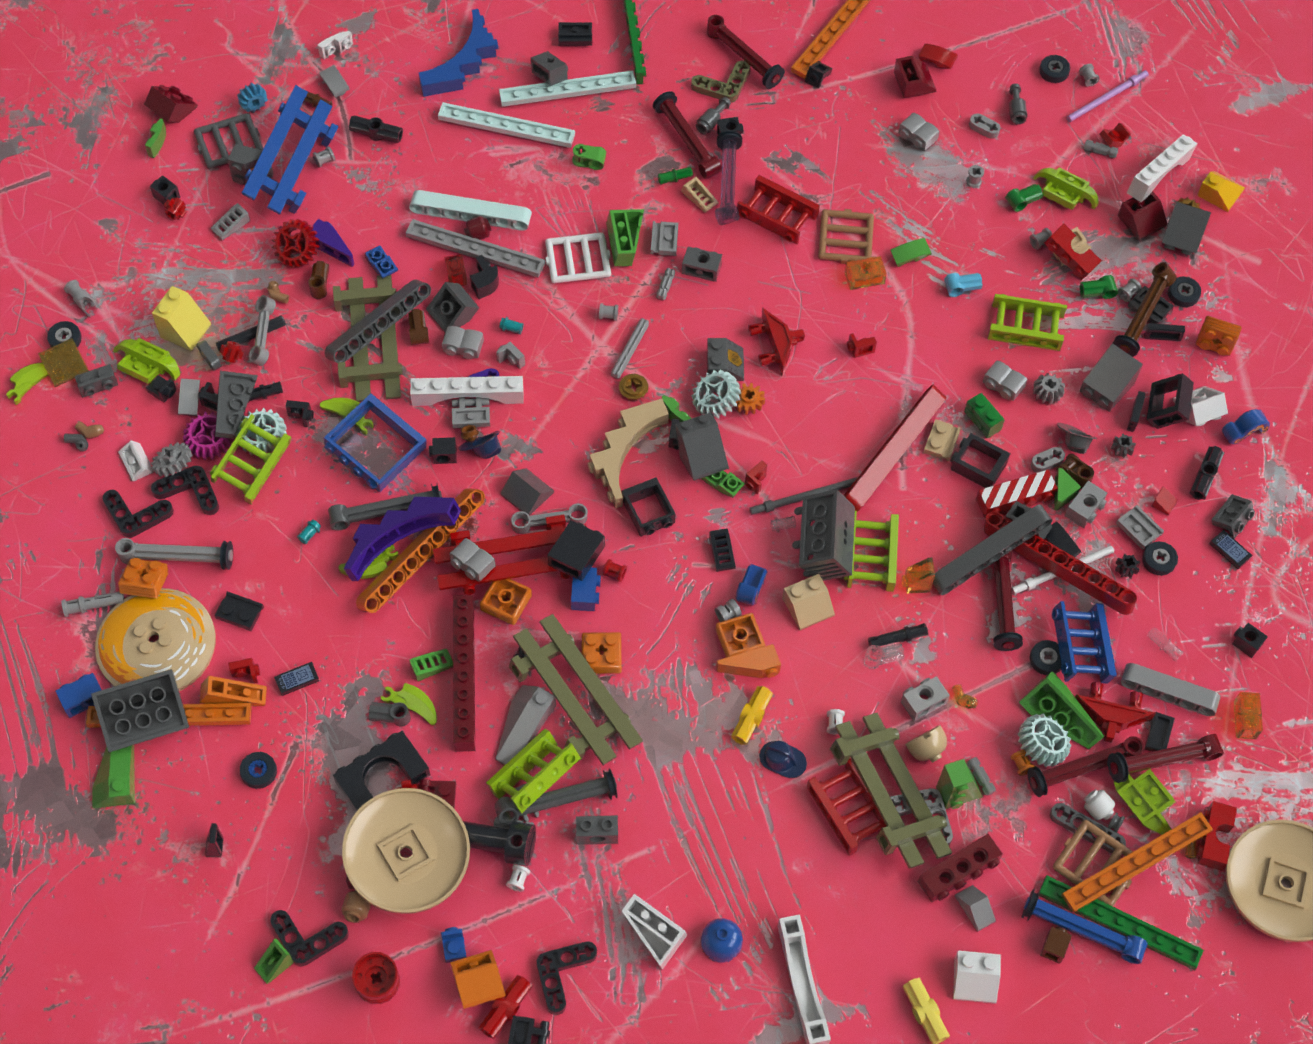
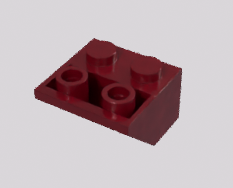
M914 56L896 59L894 74L904 98L936 92L937 89L924 62Z
M163 85L151 86L144 103L145 106L168 122L182 121L198 106V104L192 101L193 99L190 96L182 94L179 88Z
M1153 191L1142 202L1134 197L1123 202L1118 213V217L1138 240L1166 227L1168 224L1162 202Z

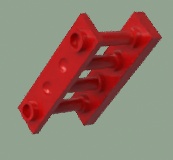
M758 175L755 179L754 190L756 192L747 204L741 201L737 203V214L785 238L789 242L798 244L800 238V231L798 230L807 218L815 220L818 217L820 205ZM761 195H765L771 198V200L762 212L754 209L753 206ZM779 202L786 207L776 220L768 216L776 203ZM792 210L801 213L792 227L783 223Z
M851 758L845 764V771L824 782H818L817 778L813 777L807 783V789L849 856L857 851L858 843L861 839L887 827ZM849 777L853 779L857 787L835 799H829L825 793L828 788ZM860 794L863 795L868 804L845 816L839 815L836 810L837 806ZM871 811L874 812L879 821L855 834L849 831L847 828L848 823Z

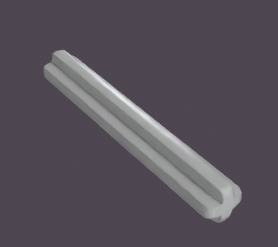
M643 318L639 320L611 371L612 377L617 379L621 377L649 326L648 320Z

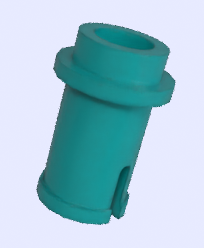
M509 317L501 319L499 328L502 331L508 330L521 334L524 323L509 320Z
M313 519L308 521V525L297 535V538L304 544H307L316 532H320L321 525Z

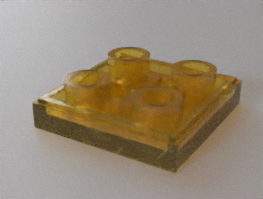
M73 338L38 353L54 387L75 379L76 375L89 371Z

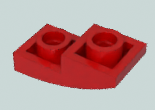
M927 43L924 44L918 55L920 61L933 62L936 67L951 69L958 57L956 53L948 49Z

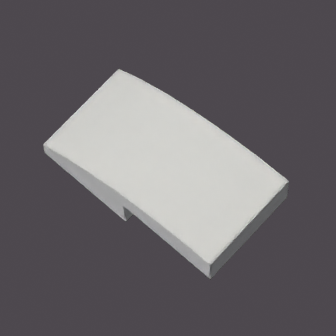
M351 32L338 33L318 44L319 56L326 59L336 50L342 53L353 45Z

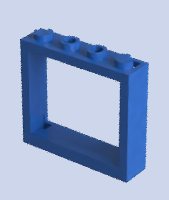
M372 393L324 437V448L330 454L334 453L344 466L348 465L357 477H362L366 480L367 485L371 489H376L379 492L426 448L427 443L426 438ZM370 410L414 446L380 480L336 444Z

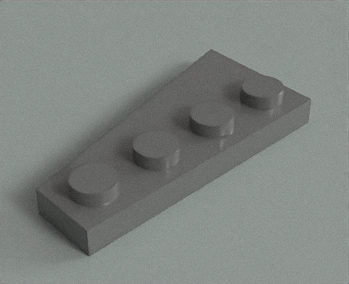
M220 371L215 437L235 438L258 375Z

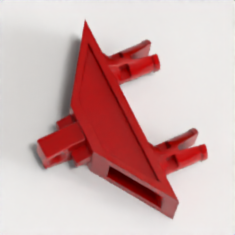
M762 307L761 318L763 322L748 325V331L750 336L761 333L768 335L773 352L758 355L759 362H761L760 366L777 363L783 376L792 346L804 341L805 333L803 329H789L787 324Z
M1096 682L1091 683L1089 697L1078 694L1075 696L1090 718L1101 729L1105 730L1104 741L1110 743L1115 738V733H1120L1122 730L1151 721L1156 712L1141 709L1143 693L1141 692L1137 700L1136 691L1130 692L1129 706L1101 700L1104 687L1102 683L1098 691H1096Z

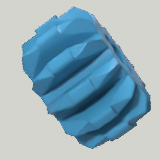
M251 82L249 86L245 85L244 89H239L240 93L237 95L239 105L247 112L252 111L254 113L255 110H260V107L265 106V102L268 101L265 89L258 83L254 85Z

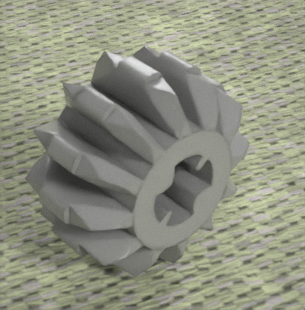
M1048 372L1045 376L1040 375L1034 382L1033 394H1036V400L1042 399L1043 403L1048 401L1050 405L1053 401L1058 402L1065 393V383H1061L1062 378H1056V374L1050 376Z

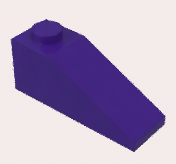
M318 219L313 224V230L317 232L315 237L320 239L316 242V245H319L317 249L353 267V255L335 228L329 222Z

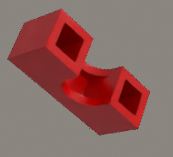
M1063 223L1044 243L1051 252H1054L1060 258L1063 264L1072 270L1076 277L1083 280L1102 260L1090 248L1085 253H1076L1071 247V242L1077 235Z
M1212 801L1209 807H1205L1203 815L1213 830L1201 837V844H1198L1196 856L1199 857L1197 864L1220 871L1225 868L1228 863L1231 845L1219 841L1216 832L1229 833L1235 824L1237 807Z

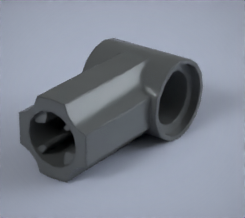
M372 702L369 707V720L389 722L395 723L397 726H405L411 720L407 706L401 702L395 704ZM399 712H405L403 716L396 717Z

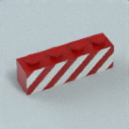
M1048 469L978 491L976 501L984 518H986L989 512L1001 514L1009 511L1016 501L1028 507L1035 505L1037 502L1050 501L1055 497L1058 488Z

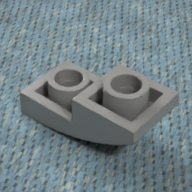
M334 65L319 73L334 97L341 96L350 90Z
M181 379L178 415L197 416L200 380Z

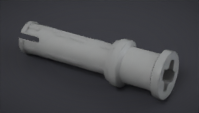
M115 592L88 598L79 596L78 599L69 601L64 599L61 600L64 616L68 617L69 614L79 612L84 614L90 609L123 603L124 596L122 593Z

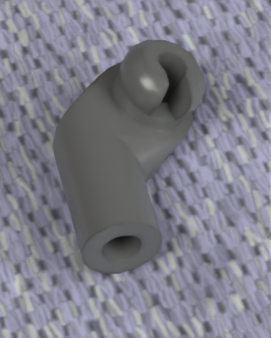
M64 434V443H74L79 451H86L89 444L83 435Z

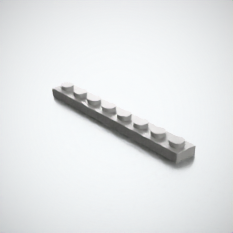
M412 219L406 231V237L473 258L483 255L485 261L488 260L492 264L538 278L545 265L544 259Z

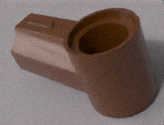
M317 261L313 264L311 278L308 281L311 295L315 299H322L327 295L326 286L329 264H326L324 261Z
M412 309L408 313L411 345L429 343L424 311Z

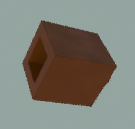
M1051 927L1040 956L1060 964L1064 959L1072 935L1068 934L1063 928Z

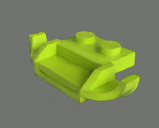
M1060 167L1058 169H1041L1033 177L1035 180L1038 177L1047 179L1046 186L1042 191L1043 196L1061 204L1065 208L1073 210L1078 202L1083 203L1085 199L1091 202V208L1095 209L1098 206V196L1095 190L1089 186L1090 182Z
M141 338L137 340H123L113 349L115 353L119 350L125 352V357L117 364V369L147 384L159 373L163 375L165 372H168L173 380L180 376L179 367L175 359L170 355V352Z
M1150 769L1135 780L1129 774L1125 782L1116 783L1114 781L1116 792L1143 826L1161 835L1171 830V827L1161 813L1175 804L1176 801Z

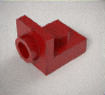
M1118 123L1114 129H1103L1099 135L1108 146L1121 147L1130 137L1131 133L1122 123Z
M851 333L849 341H847V348L849 352L852 351L854 358L875 353L877 342L875 337L862 338L857 341L854 333Z
M763 460L748 471L745 477L747 488L756 494L761 492L762 484L760 481L767 475V464Z
M252 658L228 663L232 677L242 678L251 674L253 682L258 683L257 676H260V669L258 664H254Z

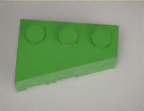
M644 209L609 210L606 225L614 266H632Z
M964 759L944 765L936 788L942 796L945 809H957L963 806V803L983 797L974 775Z

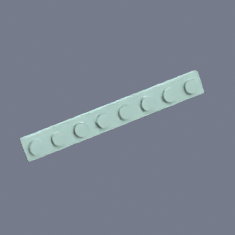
M633 71L568 79L553 86L547 83L504 88L499 89L501 105L504 107L636 88V80Z
M444 102L438 113V120L571 148L575 137V130Z

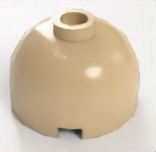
M941 725L909 741L906 743V746L917 760L926 761L930 759L931 762L942 758L941 753L946 749L947 737Z

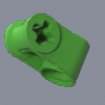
M577 144L573 147L574 156L572 162L575 166L594 170L603 169L606 158V150L604 148Z

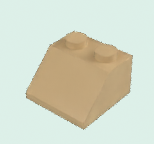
M819 574L784 588L782 599L799 630L835 616L828 589Z

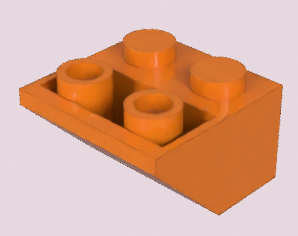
M492 950L450 962L454 981L464 1009L506 996Z

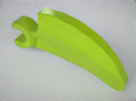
M44 363L31 364L17 371L10 378V382L15 385V388L7 392V398L10 399L12 396H17L14 399V404H19L22 397L34 385L49 376Z
M332 398L322 401L320 408L345 418L360 402L348 398ZM364 416L355 424L360 428L361 433L365 435L368 434L367 429L364 428L365 426L374 427L372 420L365 419Z
M391 545L376 557L360 579L379 576L388 567L387 562L395 560L399 556L398 552L390 553L395 550L394 545ZM340 564L338 567L339 571L348 576L344 570L345 564Z
M407 683L398 692L394 691L391 687H385L386 692L391 693V695L387 698L381 696V700L384 703H404L409 710L423 717L430 725L437 723L435 707L422 690Z

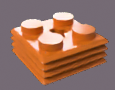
M1206 316L1195 344L1203 350H1212L1219 355L1230 356L1242 327L1218 318Z
M129 559L118 582L119 593L157 598L168 576V564L160 563L156 560Z
M512 579L494 581L481 600L480 609L511 625H515L532 597V589Z
M753 613L716 623L715 630L726 658L766 646Z
M620 632L582 633V655L596 674L622 672ZM599 651H604V655H600Z

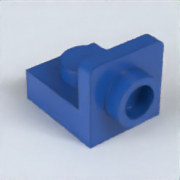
M450 927L441 932L446 963L466 958L462 929Z

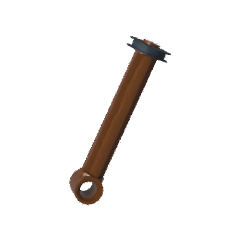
M1161 262L1153 268V282L1124 335L1116 336L1112 342L1132 357L1136 356L1140 350L1137 340L1165 287H1169L1177 279V275L1166 262Z

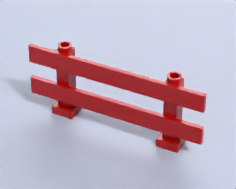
M565 515L545 517L546 531L474 543L490 555L554 545L566 528ZM469 530L450 533L452 546L433 549L435 564L450 562V552L465 538L471 540ZM544 557L496 565L480 582L475 579L471 580L467 577L465 571L461 569L460 572L437 575L439 590L463 587L465 595H472L476 592V584L559 570L548 566V558ZM559 571L562 579H568L572 577Z

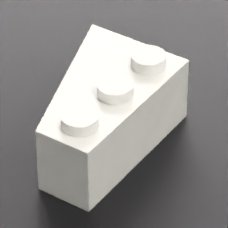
M634 894L622 912L663 970L686 938L687 933Z

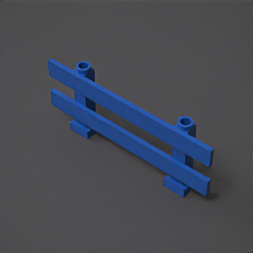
M295 85L286 104L282 102L278 109L280 117L254 169L247 171L244 177L247 179V183L241 193L252 200H255L259 190L268 193L272 198L267 208L279 215L285 203L290 206L288 211L294 214L299 209L306 192L300 190L296 193L292 189L317 138L323 139L321 144L327 147L339 127L334 123L330 127L324 124L333 106L321 99L312 116L301 111L300 107L308 92ZM292 123H295L304 128L305 131L278 183L267 177V174Z

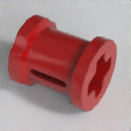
M608 559L603 568L602 575L612 576L621 582L626 574L627 566L613 563L611 559Z

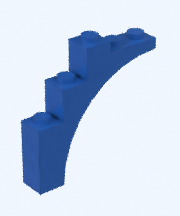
M479 9L472 10V31L464 47L446 63L433 69L419 72L423 97L463 90V82H466L465 76L480 73L481 59L496 57V49H498L497 39H494L492 33H488L487 28L483 27L485 25L484 16L480 15Z

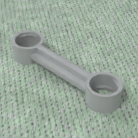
M265 295L260 296L255 305V310L259 312L255 346L251 348L248 355L249 361L258 366H263L269 357V351L265 349L269 315L273 313L276 306L275 300Z
M579 503L573 504L566 511L531 516L526 512L519 511L511 518L512 528L516 533L523 534L528 532L533 526L546 525L545 517L563 514L565 515L566 522L572 520L576 523L584 524L588 519V511L583 504ZM574 511H582L585 514L579 519L571 516ZM522 518L528 521L522 527L515 525L517 519Z

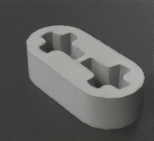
M973 114L970 118L969 126L972 130L990 139L999 136L1001 127L997 122L982 114Z
M1053 447L1036 454L1031 461V469L1038 473L1055 468L1063 463L1065 452L1059 447Z

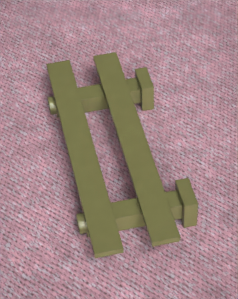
M391 275L383 279L377 276L378 287L363 289L362 277L348 278L349 290L341 291L340 286H333L336 312L343 311V306L350 305L351 327L365 317V304L379 303L380 306L396 293V288H392ZM395 323L381 334L383 364L369 365L368 345L353 355L354 366L346 367L345 362L338 363L340 387L348 388V382H355L357 402H362L371 394L370 380L385 379L386 400L401 398L399 375H403L402 364H398Z
M554 614L539 622L552 640L549 644L540 648L527 628L513 636L526 656L522 659L518 655L513 657L509 664L510 670L517 680L522 682L527 678L529 671L536 669L582 735L578 739L575 736L570 737L565 744V747L569 743L573 744L581 757L580 760L583 759L585 752L589 749L593 750L602 765L615 759L617 755L606 739L616 733L619 734L629 750L643 742V739L631 724L629 716L620 709L576 647L573 637L566 633ZM559 654L563 655L609 721L599 727L595 726L550 662L552 658Z
M878 713L862 718L870 734L858 737L850 721L836 725L835 728L840 738L834 741L830 750L839 766L846 764L851 757L887 827L882 828L876 838L884 854H891L898 847L909 869L922 865L924 860L913 840L925 836L937 859L950 855L952 851L941 832L947 826L944 816H932L894 745V742L899 740L900 737L898 730L892 727L886 729ZM879 749L917 821L916 823L904 825L866 753L867 751Z

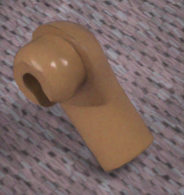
M276 281L269 282L267 291L270 298L287 304L289 295L280 293L279 284Z
M78 422L75 425V429L88 439L98 437L104 432L103 426L99 424L86 426L83 422Z

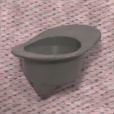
M1057 423L1059 428L1066 431L1065 444L1073 452L1085 454L1092 440L1097 439V437L1088 435L1073 426Z

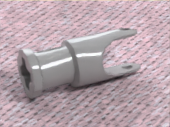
M71 280L65 285L64 291L73 297V301L87 316L91 317L85 310V306L88 303L93 302L100 309L98 303L86 290L79 286L77 280Z

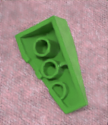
M1053 671L1019 701L1031 716L1044 714L1046 717L1051 715L1052 720L1057 719V723L1063 725V730L1068 731V737L1088 749L1104 737L1103 733L1068 687Z
M134 745L108 752L106 747L92 787V807L102 808L135 804Z

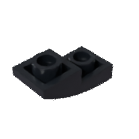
M1057 521L1053 523L1045 539L1074 557L1082 553L1064 528Z

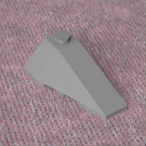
M522 685L510 705L496 755L498 762L506 765L536 737L556 707L554 695L537 686Z

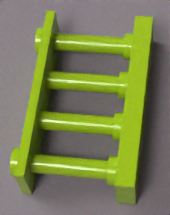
M995 294L992 307L998 308L996 324L991 323L988 340L1056 351L1061 350L1064 335L1058 334L1059 318H1064L1067 305L1012 297L1005 294ZM1005 309L1016 311L1014 327L1003 325ZM1023 312L1034 314L1032 330L1021 328ZM1041 315L1052 316L1050 333L1039 331Z
M253 414L243 420L240 425L241 431L219 465H214L210 472V475H212L211 482L215 483L218 478H221L243 491L245 501L249 504L253 503L291 443V436L284 433L282 438H277L253 424L255 421ZM250 430L274 444L275 449L273 452L266 453L243 440L247 432ZM238 446L263 459L265 463L263 468L256 469L234 456L233 454ZM231 462L252 474L253 478H255L252 485H247L224 472L223 470L227 463Z
M855 511L852 575L844 577V580H848L847 588H851L853 579L882 581L883 584H886V591L894 592L896 585L899 515L891 514L890 521L883 523L856 520L857 511ZM856 528L885 530V532L889 533L888 538H885V540L855 537ZM855 545L884 547V549L888 550V555L882 557L854 554ZM854 562L884 564L887 567V572L880 574L853 571Z
M544 729L490 778L486 784L498 799L505 793L512 796L511 800L520 813H523L578 762L581 757L571 743L564 749L558 747L550 731ZM550 752L557 755L549 763L542 760ZM538 766L541 770L534 777L528 774L532 768ZM521 779L527 782L519 791L513 788Z

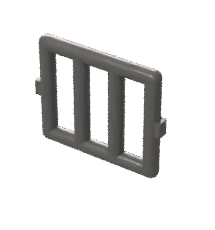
M245 113L194 129L198 142L197 147L199 153L203 155L207 168L211 169L228 164L227 159L229 155L219 132V129L229 126L235 144L243 145L235 124L245 121L256 147L253 149L263 151L258 128H255L250 114ZM210 131L214 135L222 158L213 161L202 136L203 133Z

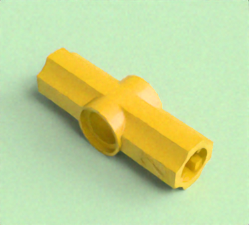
M757 686L749 703L745 704L739 717L740 720L731 735V738L736 743L747 745L755 728L759 727L764 717L765 709L773 696V693L768 688Z

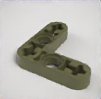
M738 61L727 83L696 75L692 78L691 88L697 93L716 99L727 97L731 102H735L749 76L750 65L746 61ZM734 79H738V80H740L741 82L738 83V84H735V83H733L732 81H733ZM715 86L718 87L719 90L713 91L710 88Z

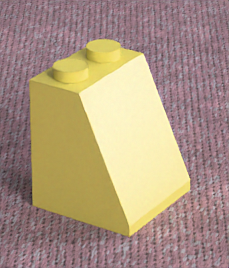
M171 286L152 312L160 338L191 352L211 325V322L191 296L174 286Z

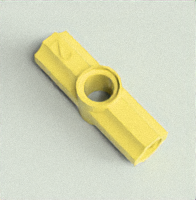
M920 978L908 981L903 985V989L913 1006L912 1011L915 1019L920 1025L922 1024L932 1044H939L945 1041L950 1035L940 1018V1011L933 998L929 997Z

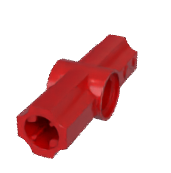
M517 975L506 989V996L494 1001L491 1007L492 1010L483 1020L479 1029L489 1038L495 1039L506 1022L510 1021L513 1015H516L520 1008V1003L533 987L532 984L523 976Z

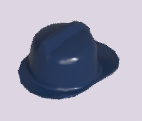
M500 431L478 437L473 441H467L459 447V450L472 449L481 458H491L502 451L497 437Z
M784 741L768 742L760 750L759 757L762 765L784 777L797 778L806 770L807 761L804 754Z

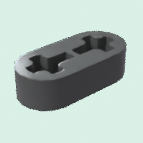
M206 340L196 344L200 354L213 371L222 367L220 360Z

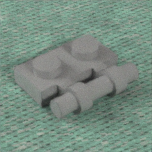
M460 397L459 399L452 400V407H459L452 408L453 428H463L467 425L490 427V408L482 407L490 405L489 399L480 397L465 399V397Z

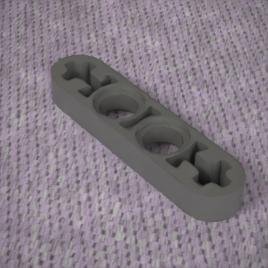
M1063 803L1055 804L1050 811L1052 821L1073 833L1078 829L1073 825L1074 819L1088 820L1126 846V840L1122 835ZM1059 809L1063 811L1061 817L1056 816ZM1072 815V817L1069 820V823L1066 822L1068 816ZM1088 830L1082 836V838L1091 843H1094L1096 840ZM1105 842L1101 846L1102 849L1113 853L1115 850Z

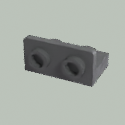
M111 364L75 376L82 397L91 396L97 392L118 386Z
M1232 494L1212 518V524L1229 530L1230 536L1235 539L1243 531L1248 521L1254 517L1255 511L1252 501Z

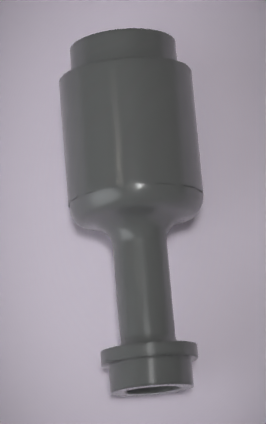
M1015 83L1009 89L1010 94L1013 95V99L1009 102V111L1013 123L1019 125L1026 121L1028 114L1026 102L1019 95L1021 87Z
M723 97L719 100V105L715 109H707L697 120V130L702 134L711 132L717 125V120L721 119L720 113L730 107L731 101L727 97Z

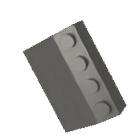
M172 669L91 693L108 752L189 728Z

